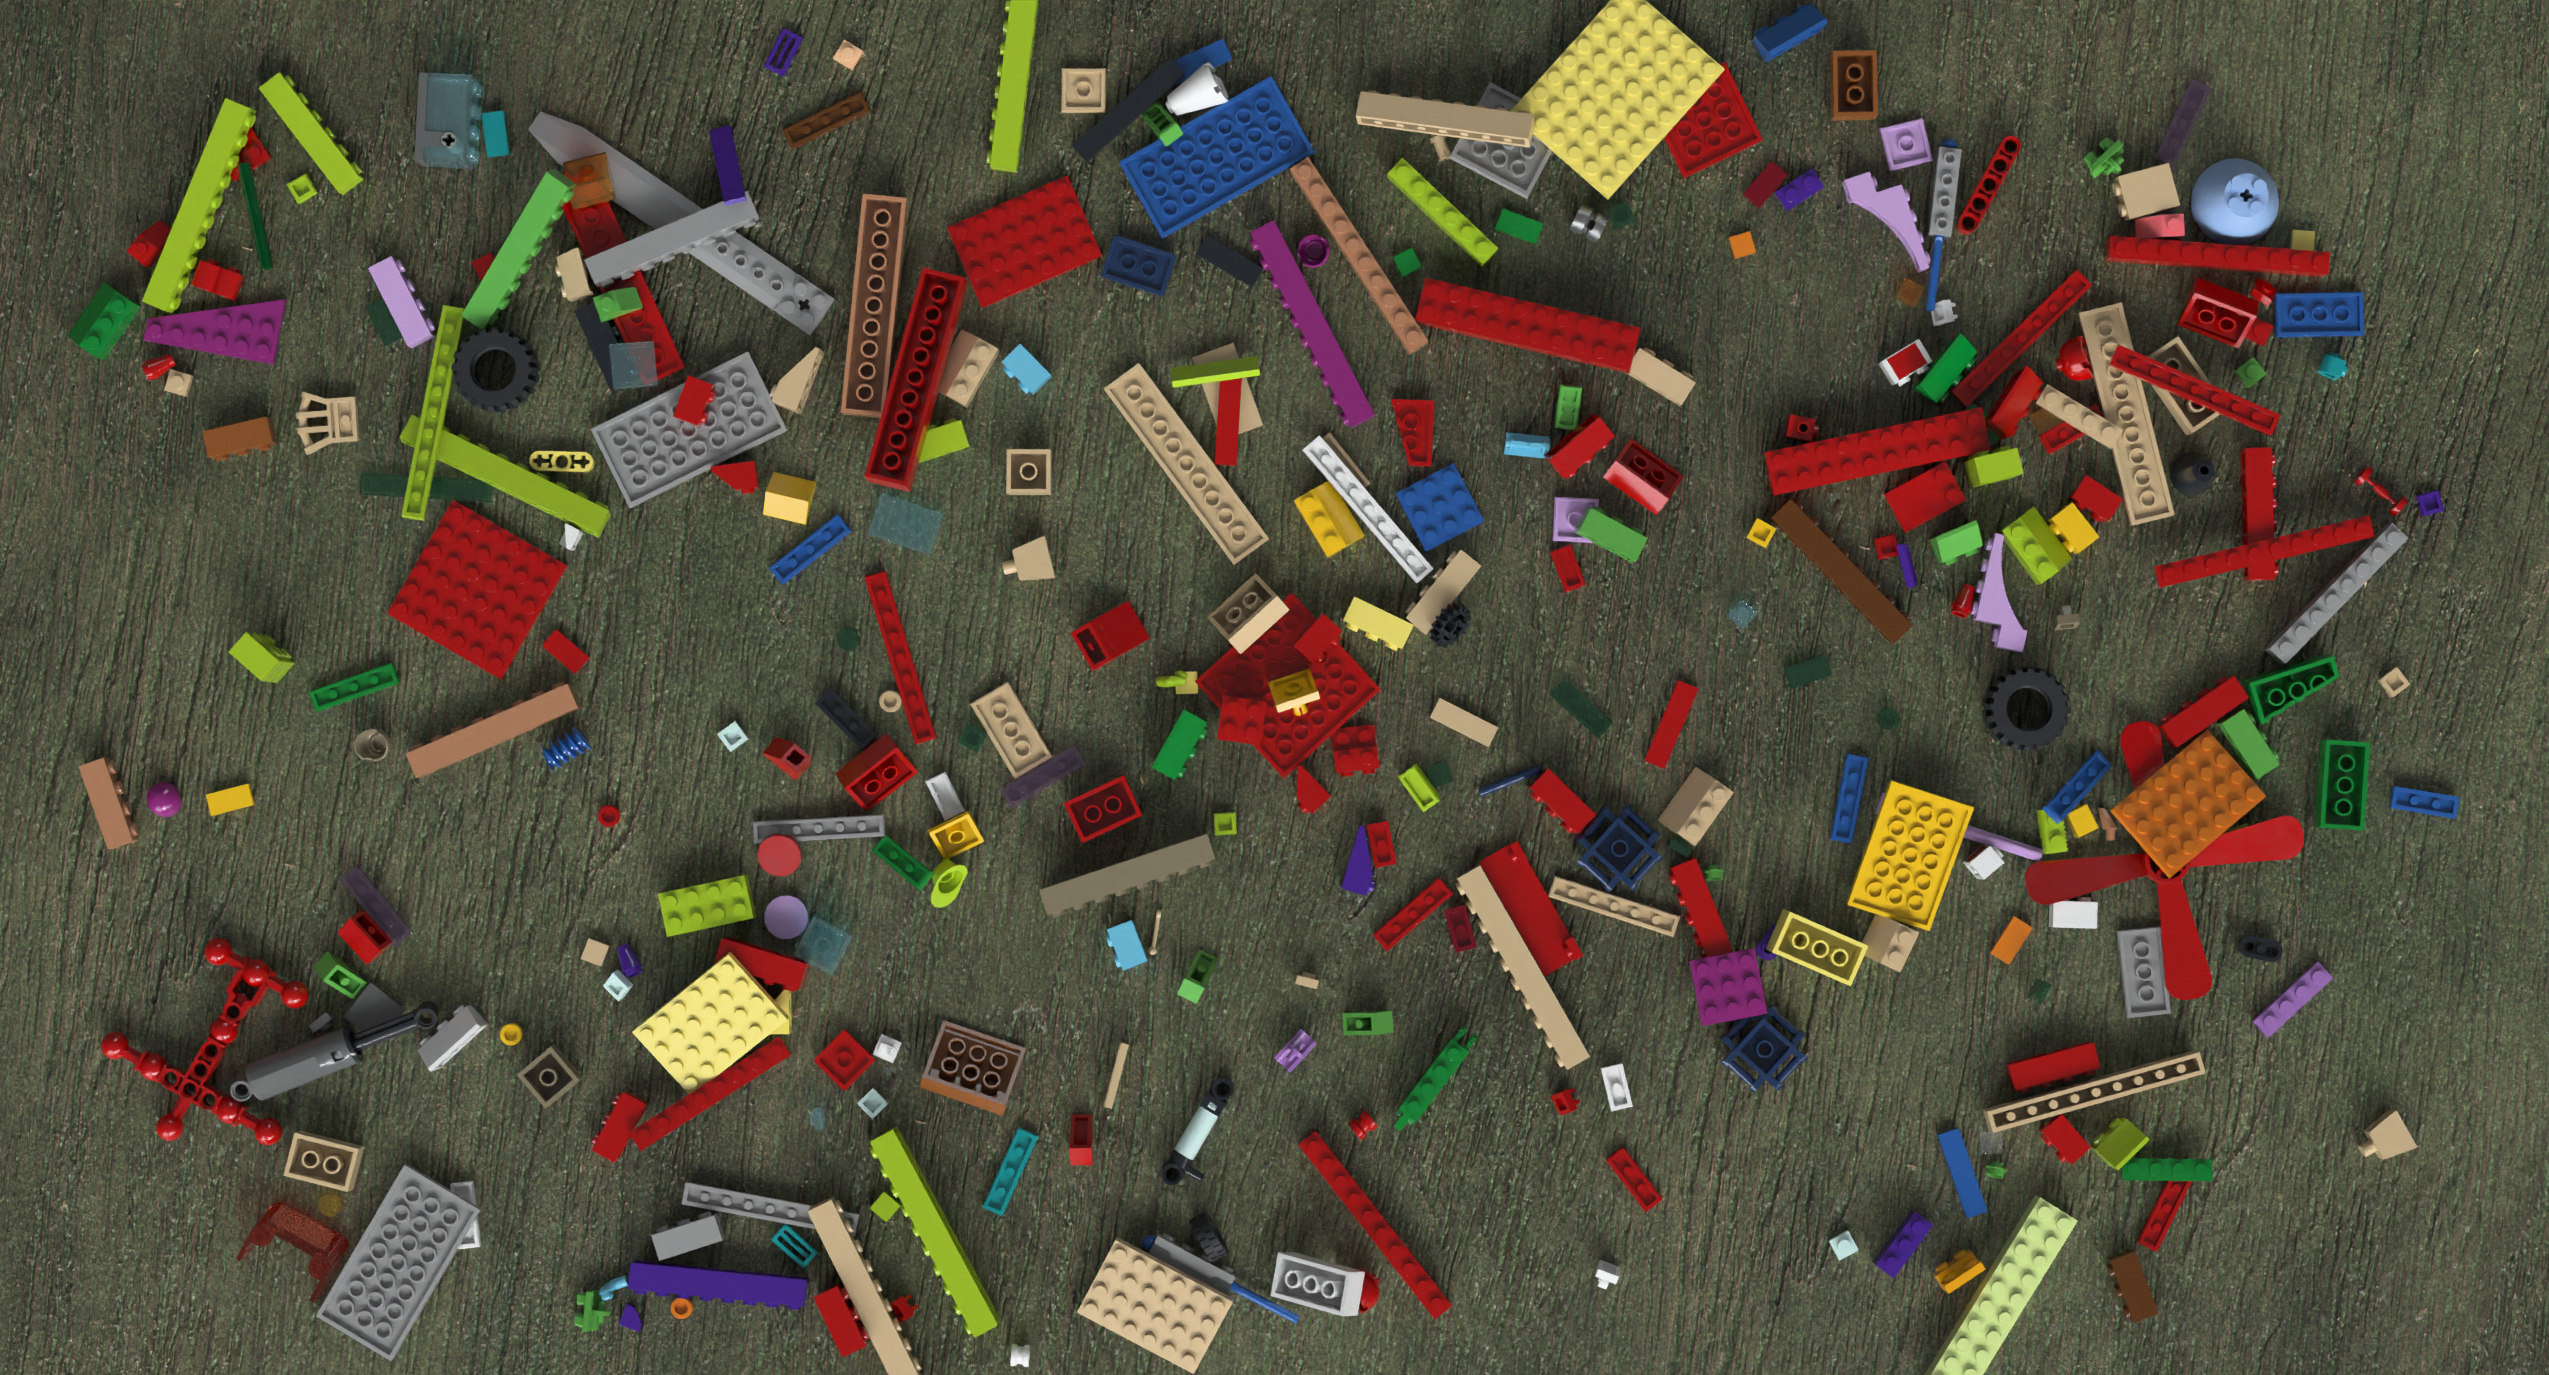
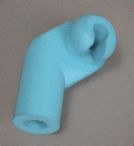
M626 1275L610 1280L599 1289L602 1301L611 1300L613 1298L612 1291L628 1286L629 1281Z

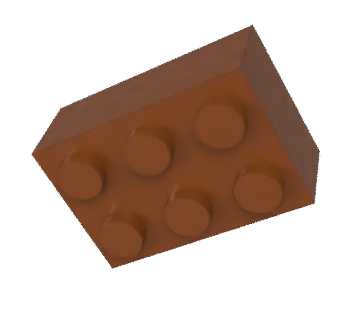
M1877 50L1832 51L1829 55L1830 121L1875 120L1878 116Z

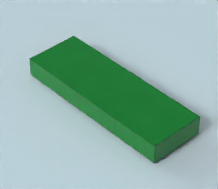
M887 834L881 838L872 850L920 891L934 875L930 869Z

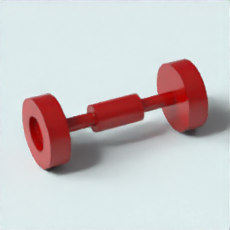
M2369 465L2366 466L2353 482L2360 486L2367 481L2373 487L2372 490L2393 504L2388 512L2392 516L2397 515L2409 500L2401 496L2395 501L2389 495L2390 492L2369 478L2374 470Z

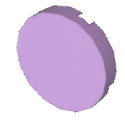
M780 896L773 899L767 906L764 914L768 931L781 939H792L800 935L806 929L809 921L807 908L799 898L793 896Z

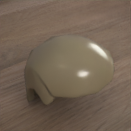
M366 729L356 736L354 741L355 751L363 760L379 761L389 754L391 749L390 737L381 729Z

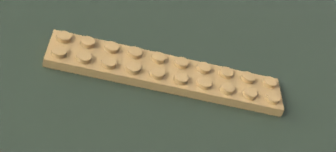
M2122 302L2078 313L2104 419L2123 429L2111 450L2130 526L2174 516L2142 382L2134 376L2108 366L2116 345L2119 344L2133 350Z
M1139 363L1104 388L1105 392L1233 565L1269 540L1268 536Z

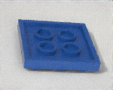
M1454 463L1395 493L1425 552L1484 522Z

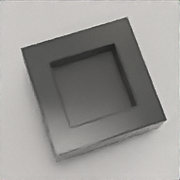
M331 1011L325 1012L309 1027L314 1033L319 1031L324 1033L333 1026L332 1021L336 1017Z

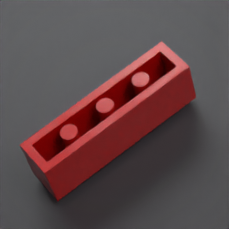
M2222 676L2215 681L2216 686L2210 690L2207 687L2197 694L2198 698L2196 700L2184 702L2179 706L2180 711L2174 715L2171 712L2160 719L2162 723L2158 725V728L2172 748L2180 746L2249 698L2235 676Z
M2091 1041L2005 1064L2011 1088L2015 1091L2018 1090L2019 1093L2031 1091V1087L2040 1085V1088L2053 1085L2052 1081L2061 1079V1082L2074 1079V1075L2081 1073L2083 1076L2096 1073V1069L2101 1068L2094 1042Z

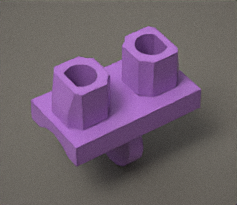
M1300 1029L1274 1058L1291 1073L1317 1043Z

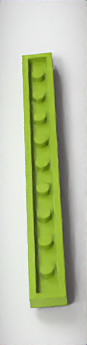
M443 305L401 514L404 518L425 520L453 379L452 376L454 374L452 363H455L456 358L453 356L455 351L458 352L464 317L461 316L465 310L464 308Z

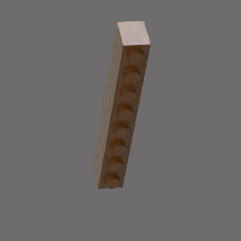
M1789 499L1769 519L1891 645L1896 643L1913 626L1910 623L1911 618L1903 610L1899 612L1894 607L1896 602L1889 595L1884 596L1879 591L1881 587L1873 579L1869 581L1864 575L1866 573L1865 570L1858 563L1854 565L1848 559L1850 555L1842 547L1838 549L1833 543L1835 539L1827 531L1823 533L1818 528L1820 525L1818 521L1812 516L1808 517L1803 512L1804 507L1797 500L1793 502Z

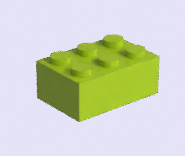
M2010 445L1990 451V454L1989 450L1976 453L1968 457L1969 461L1963 463L1969 488L2011 479L2024 474L2018 448L2011 449Z
M245 632L229 651L234 658L264 682L278 683L295 664L290 659L292 655L284 648L279 649L274 645L276 641L266 633L263 635L262 633Z

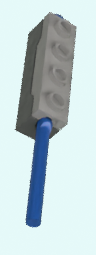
M1953 139L1944 140L1941 147L1935 152L1925 236L1934 238L1926 311L1935 310L1943 239L1947 240L1952 235L1962 149H1957V142Z
M1166 1233L1163 1235L1158 1234L1157 1237L1147 1235L1142 1240L1144 1250L1147 1251L1150 1248L1148 1254L1226 1295L1230 1289L1295 1324L1297 1323L1299 1315L1237 1284L1233 1268L1225 1264L1219 1266L1213 1263L1206 1254L1203 1253L1200 1256L1194 1253L1195 1249L1185 1243L1182 1246L1175 1243V1238Z

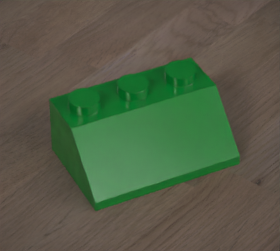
M104 282L67 336L96 358L105 361L141 306Z
M1961 333L1953 337L1913 390L1932 405H1935L1937 402L1942 403L1949 395L1947 392L1948 388L1951 385L1956 386L1963 376L1960 373L1965 367L1969 369L1976 361L1974 357L1977 353L1976 349Z
M1183 710L1154 761L1152 768L1174 780L1177 777L1182 778L1187 769V766L1184 765L1188 757L1191 759L1194 757L1198 750L1195 744L1199 738L1203 740L1209 730L1206 727L1207 722Z

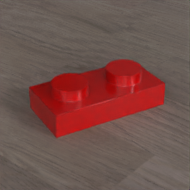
M1388 821L1366 825L1374 867L1379 868L1396 864Z

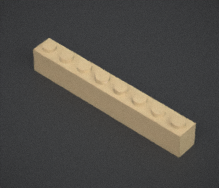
M1373 90L1360 92L1356 111L1357 122L1360 125L1530 147L1535 125L1533 114L1527 111L1511 112L1505 108L1489 109L1483 105L1467 106L1461 102H1454L1453 104L1444 103L1439 99L1429 101L1417 96L1407 98L1395 93L1388 95L1380 94Z

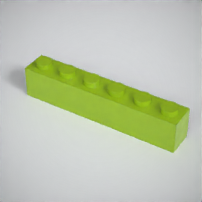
M280 72L260 86L259 90L335 189L344 195L364 180L360 175L363 171L355 161L350 162L347 158L349 153L344 146L336 144L333 140L336 136L331 129L323 127L320 123L323 119L315 109L313 111L310 110L307 106L310 102L302 92L297 93L294 89L296 84L289 75L284 76Z
M1403 158L1387 173V178L1481 267L1497 252L1498 247Z

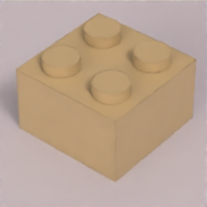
M1007 449L1006 493L1008 495H1052V450Z

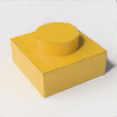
M1756 518L1746 538L1766 548L1776 528Z

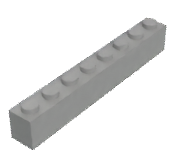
M748 191L745 192L747 201L725 206L724 201L585 259L584 261L597 288L600 286L601 288L609 287L614 284V280L622 278V280L634 276V272L640 269L642 271L649 270L659 261L668 262L674 259V255L683 252V254L692 252L695 250V246L699 244H711L716 241L715 238L723 235L726 237L734 234L737 228L742 226L748 228L755 225L759 217Z
M2393 523L2386 524L2264 650L2279 665L2286 664L2399 549L2408 537Z

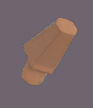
M2097 808L2102 829H2106V840H2115V829H2119L2106 808Z

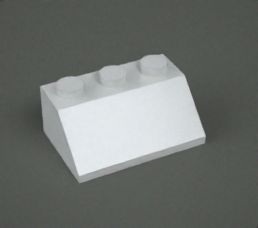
M471 1005L466 1007L460 1006L453 1013L455 1017L451 1021L445 1020L436 1028L438 1032L433 1037L429 1035L420 1043L422 1047L418 1050V1053L430 1072L440 1069L488 1025Z

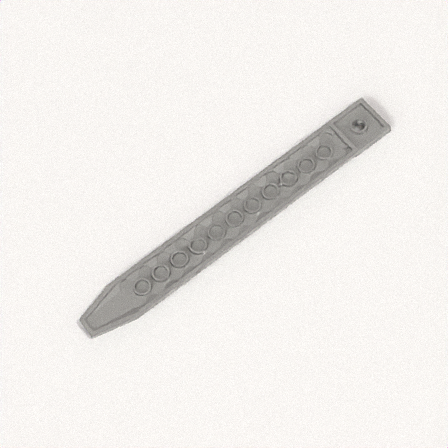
M540 111L528 129L557 163L574 175L594 168L606 196L655 230L703 210L579 125ZM737 232L726 237L723 235L718 236L713 243L708 245L699 244L695 246V250L689 252L810 336L835 302L834 298ZM809 300L808 305L810 309L801 311L800 301Z

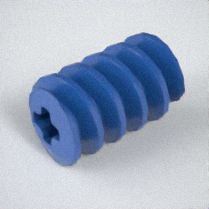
M572 727L573 735L564 732V740L559 736L556 737L558 744L549 741L550 749H547L544 745L541 746L542 754L553 771H555L554 765L559 768L562 767V760L566 763L570 762L569 755L572 758H576L577 751L581 754L585 753L584 746L588 749L592 748L582 730L578 731Z

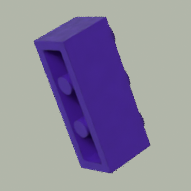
M1911 1209L1872 1263L1892 1278H1895L1933 1225Z

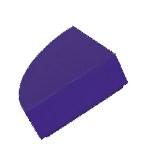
M627 1303L619 1325L640 1332L642 1327L640 1315L633 1305Z

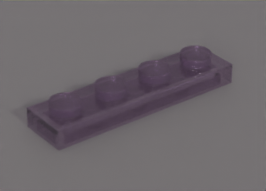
M2194 79L2190 80L2153 158L2154 160L2163 164L2169 163L2171 168L2176 166L2212 89L2211 87Z
M1074 745L1000 790V793L1010 809H1013L1084 766L1086 762Z
M358 865L339 879L367 914L393 941L392 944L395 947L414 933Z

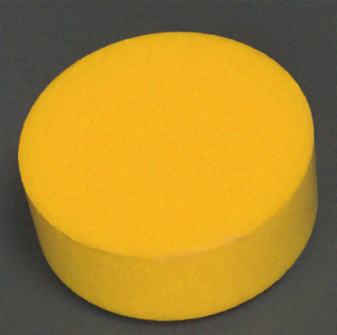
M516 1023L506 1024L500 1031V1038L507 1045L518 1044L523 1038V1030Z

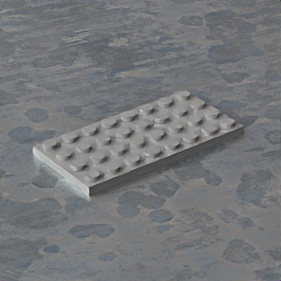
M749 352L695 377L715 385V390L717 391L714 402L709 403L707 409L709 411L707 422L705 424L702 423L701 428L673 417L685 385L683 383L591 429L629 508L711 469V466H717L788 431L776 405L772 402V397H770V393Z
M405 1164L316 1316L392 1361L476 1220L481 1208L410 1165Z

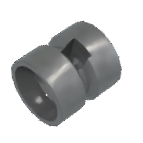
M1582 204L1569 229L1578 234L1585 233L1587 239L1597 243L1609 217L1600 212L1594 214L1592 208ZM1590 219L1596 222L1593 229L1587 227Z

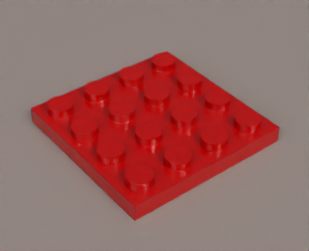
M1725 62L1720 64L1725 69L1723 73L1663 138L1683 179L1763 141Z

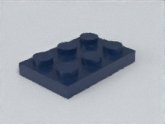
M1114 235L1101 277L1164 297L1177 255Z

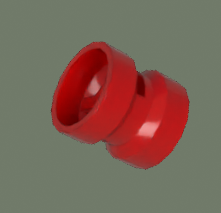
M1366 1110L1360 1113V1118L1352 1119L1348 1122V1125L1360 1140L1366 1137L1369 1130L1374 1131L1378 1128V1125Z

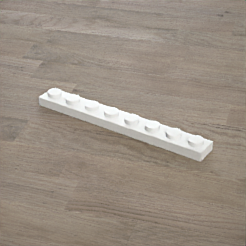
M1320 435L1302 450L1415 583H1418L1433 570L1432 566Z

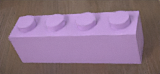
M390 256L369 267L368 269L407 346L414 348L435 337L433 332L435 326L430 318L426 319L423 313L426 310L420 298L416 299L413 293L416 289L412 281L406 279L403 273L406 269L401 260H396V258Z

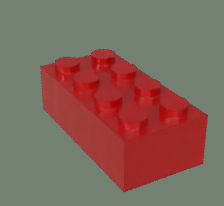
M731 937L721 939L714 964L731 952L754 978L755 976L762 978L761 982L768 985L782 984V989L792 992L804 987L811 965L810 961Z

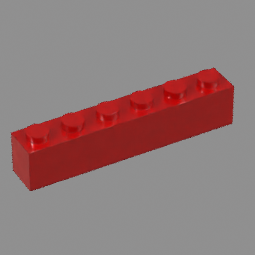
M2244 448L2240 450L2243 545L2274 538V532L2277 531V520L2274 518L2277 500L2276 497H2273L2276 476L2272 472V466L2275 465V453H2272V448ZM2275 561L2244 568V581L2275 580V575H2278V563Z
M1696 858L1669 867L1671 872L1668 873L1671 884L1676 885L1679 891L1676 894L1680 906L1685 905L1687 913L1684 914L1689 926L1693 925L1696 934H1693L1694 941L1697 947L1701 946L1704 954L1701 955V958L1733 952Z

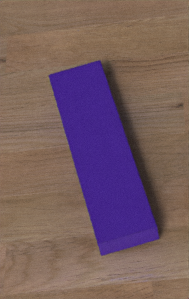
M731 126L710 130L709 133L725 206L747 201Z

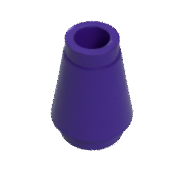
M629 944L617 948L622 974H625L626 978L634 977L643 972L641 968L643 965Z

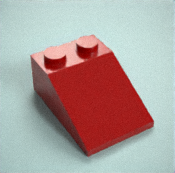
M1946 462L1884 494L1904 533L1966 501Z

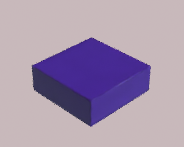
M2438 489L2415 496L2421 517L2444 511Z

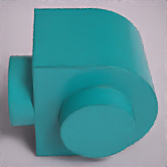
M2330 352L2329 355L2325 354L2317 372L2336 381L2341 376H2345L2349 365L2346 364V361L2342 360V356Z

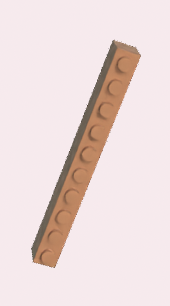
M1309 157L1290 168V174L1408 355L1426 345L1428 339Z

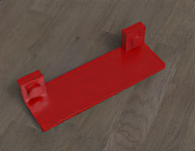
M1518 841L1512 842L1479 861L1478 864L1484 871L1543 976L1583 956L1531 868Z

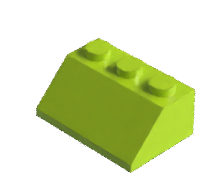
M2034 506L1998 532L2004 535L2005 543L2036 585L2045 582L2072 560V557Z

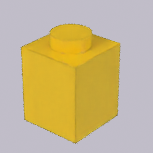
M2078 803L2065 817L2074 837L2079 838L2098 829L2097 823L2087 804L2080 805Z

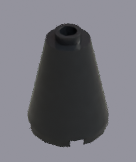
M2195 452L2181 455L2173 463L2170 470L2172 484L2181 494L2187 496H2198L2205 493L2212 486L2215 477V469L2211 461L2204 455Z

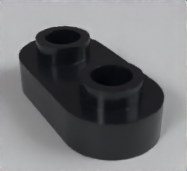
M2246 935L2240 938L2237 944L2239 953L2248 958L2276 962L2283 954L2280 943L2270 939ZM2247 942L2251 943L2252 947L2250 950L2245 949ZM2268 947H2272L2273 953L2271 955H2268L2266 952Z

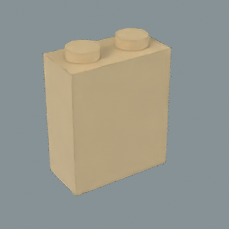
M2169 163L2118 176L2112 184L2113 192L2120 201V204H2118L2119 214L2121 217H2124L2125 222L2180 206Z

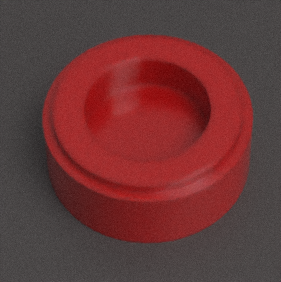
M606 805L599 810L598 820L603 826L613 827L620 822L621 813L617 807Z

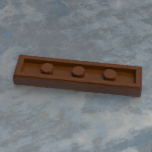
M859 92L782 131L791 149L795 150L871 111L862 92Z

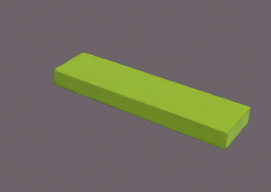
M1257 356L1170 368L1173 387L1260 375Z

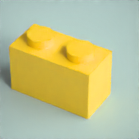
M2073 502L2067 504L2048 519L2051 523L2049 528L2056 536H2061L2064 540L2062 544L2069 553L2078 554L2099 538L2098 534Z

